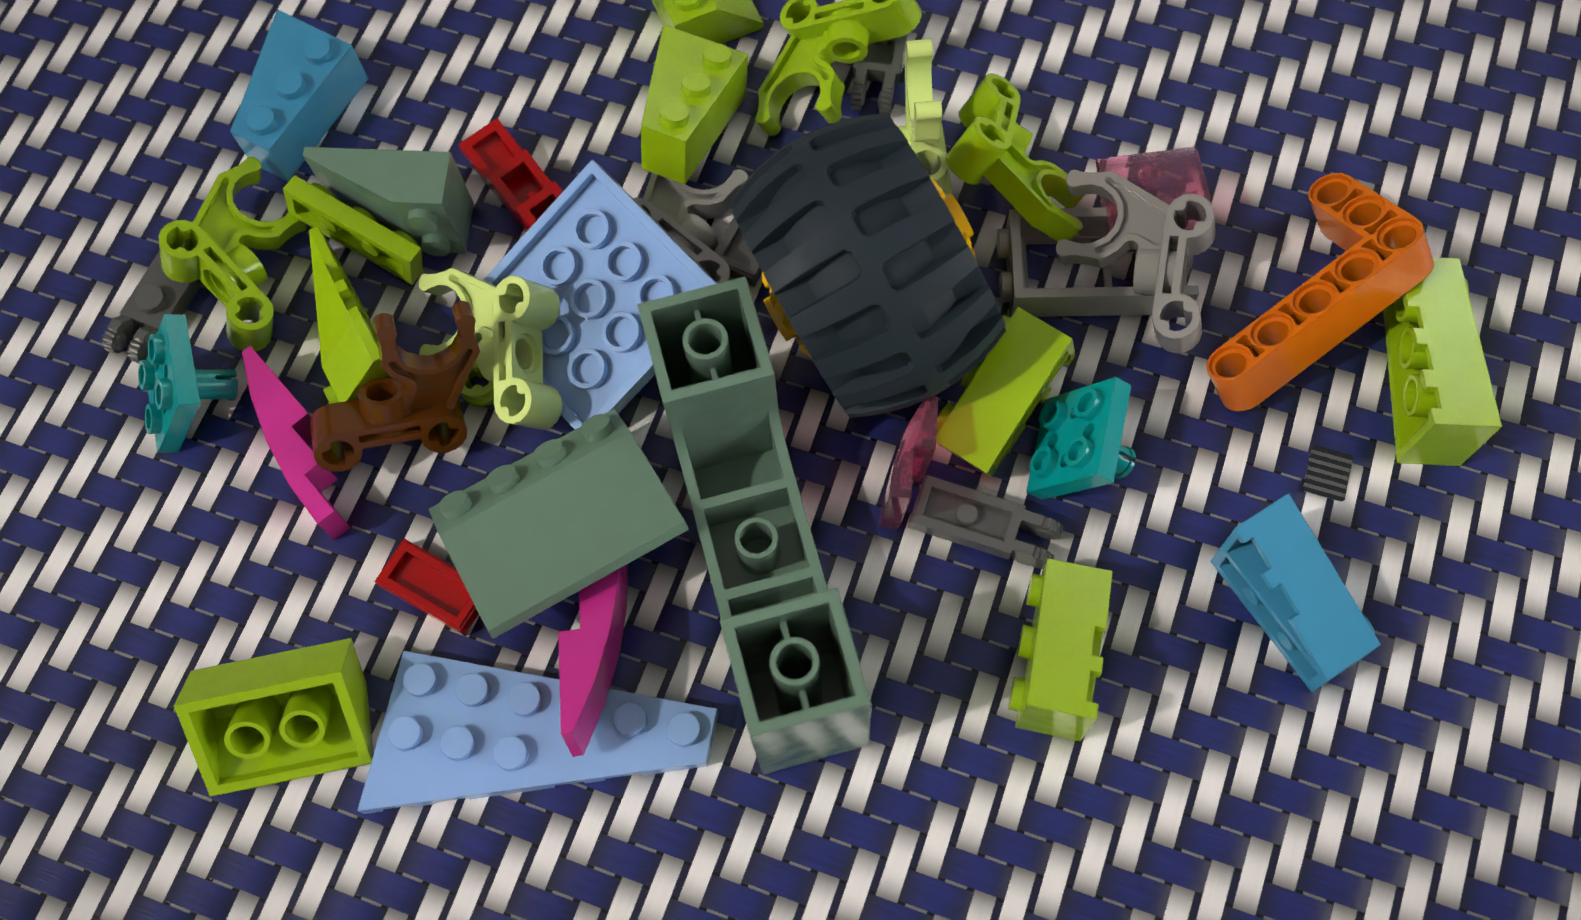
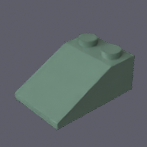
M304 147L303 157L319 183L329 189L337 200L351 208L358 206L365 209L376 219L377 223L393 232L396 230L405 232L417 242L419 247H421V252L433 256H446L449 253H466L474 203L451 152Z

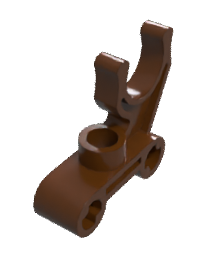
M459 301L452 306L455 323L458 327L457 335L448 347L441 352L431 355H415L404 351L396 344L397 331L393 316L388 313H381L375 316L373 322L376 336L379 340L381 367L392 378L371 380L363 384L358 390L357 400L328 404L320 407L313 413L310 418V432L314 459L320 467L332 472L345 471L358 464L362 457V449L421 439L423 445L428 450L436 453H447L456 450L464 443L467 438V428L459 396L480 353L475 335L476 320L469 302Z

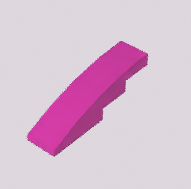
M249 346L242 351L250 396L266 442L292 490L315 522L335 541L351 527L322 494L326 488L338 479L331 471L320 467L314 459L313 450L309 446L312 443L310 432L311 416L254 349Z
M628 564L580 590V629L558 632L561 736L572 757L585 754L607 701L621 650L628 601Z

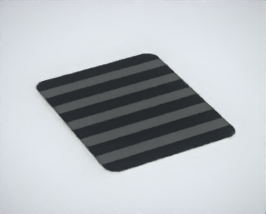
M1313 446L1303 490L1336 501H1344L1353 457L1345 453Z

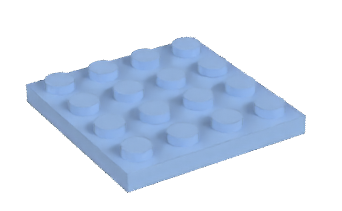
M594 160L587 164L484 278L485 281L497 286L504 278L519 276L548 286L555 290L559 296V315L552 326L542 330L543 384L557 389L563 404L561 415L574 429L581 427L584 421L594 415L605 414L612 409H615L619 414L655 375L637 304L718 284Z

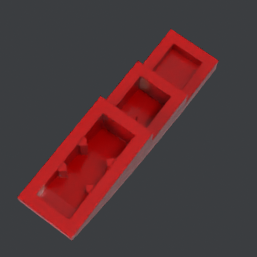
M498 118L459 143V149L525 232L531 228L563 192L556 181L551 182L529 152L519 147Z

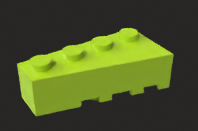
M1433 257L1434 266L1432 272L1383 310L1396 460L1400 464L1461 466L1502 427L1469 297L1468 281L1464 278L1460 258Z

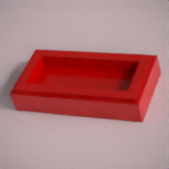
M405 538L374 581L380 588L463 636L467 634L479 615L456 567Z

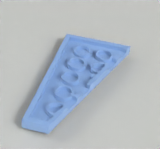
M403 651L357 811L362 814H369L397 807H419L434 805V802L455 799H477L555 788L556 785L592 783L606 781L605 779L628 775L641 774L643 776L707 767L719 712L716 708L610 689L606 704L585 754L572 757L561 736L559 679Z

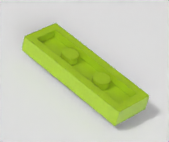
M294 175L283 188L288 212L293 217L312 228L318 226L326 236L411 285L414 284L423 272L421 247L405 232L389 230L377 223L376 219L365 209L358 206L351 208L337 200L329 189L319 183L313 182L310 184Z

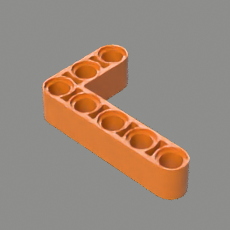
M1332 173L1317 179L1311 185L1308 197L1318 226L1326 238L1344 249L1345 252L1209 356L1206 363L1207 372L1224 406L1232 411H1245L1259 405L1424 280L1432 272L1434 262L1423 224L1418 218L1344 173Z

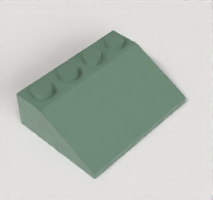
M615 409L605 414H598L588 418L581 427L559 439H552L542 443L533 453L511 465H502L494 469L487 478L464 490L449 493L439 504L428 509L438 534L492 639L689 530L685 520L637 441Z

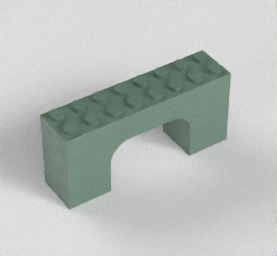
M746 276L637 304L719 609L720 624L746 724L762 775L868 746L871 701L838 589L828 590L789 457L779 414L775 374Z

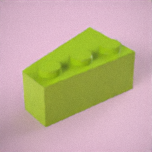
M663 24L641 123L642 169L684 185L687 183L746 98L747 53Z
M1017 307L1011 318L1006 315L1002 316L1006 332L988 353L984 361H981L963 377L961 386L966 388L955 406L948 403L944 407L933 426V429L938 432L934 441L939 446L991 478L1025 430V423L1038 403L1043 404L1050 394L1052 388L1049 386L1062 365L1068 368L1075 357L1073 338L1020 307Z
M1047 558L1041 575L1032 573L1026 605L1035 607L1032 626L1023 624L1017 657L1027 658L1023 678L1014 677L1008 704V710L1018 711L1015 728L1081 741L1097 720L1099 704L1092 701L1096 677H1100L1102 674L1103 657H1099L1102 635L1107 628L1113 571Z

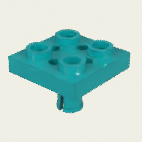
M163 315L157 334H150L148 357L146 360H140L138 366L139 386L141 390H148L150 402L145 408V427L148 434H155L157 453L179 452L201 405L200 399H228L229 401H235L238 395V379L231 380L237 376L235 369L195 370L186 315Z
M1114 377L1045 399L1044 407L1039 416L1040 427L1035 451L1029 465L1030 475L1026 493L1044 500L1114 483V478L1122 479L1131 472L1135 463L1122 456L1135 459V451L1128 446L1121 445L1131 391L1130 384Z

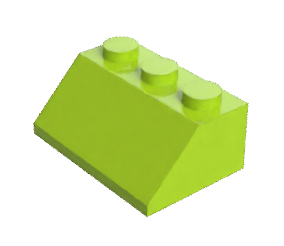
M352 638L192 670L174 704L210 797L370 764L374 755L367 683Z

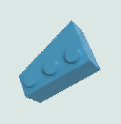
M277 9L230 131L247 157L257 158L261 162L262 169L289 182L305 161L303 157L304 147L317 146L369 79L352 45Z
M1289 493L1237 526L1210 561L1311 692L1320 688L1381 645L1375 636L1372 624L1361 613Z

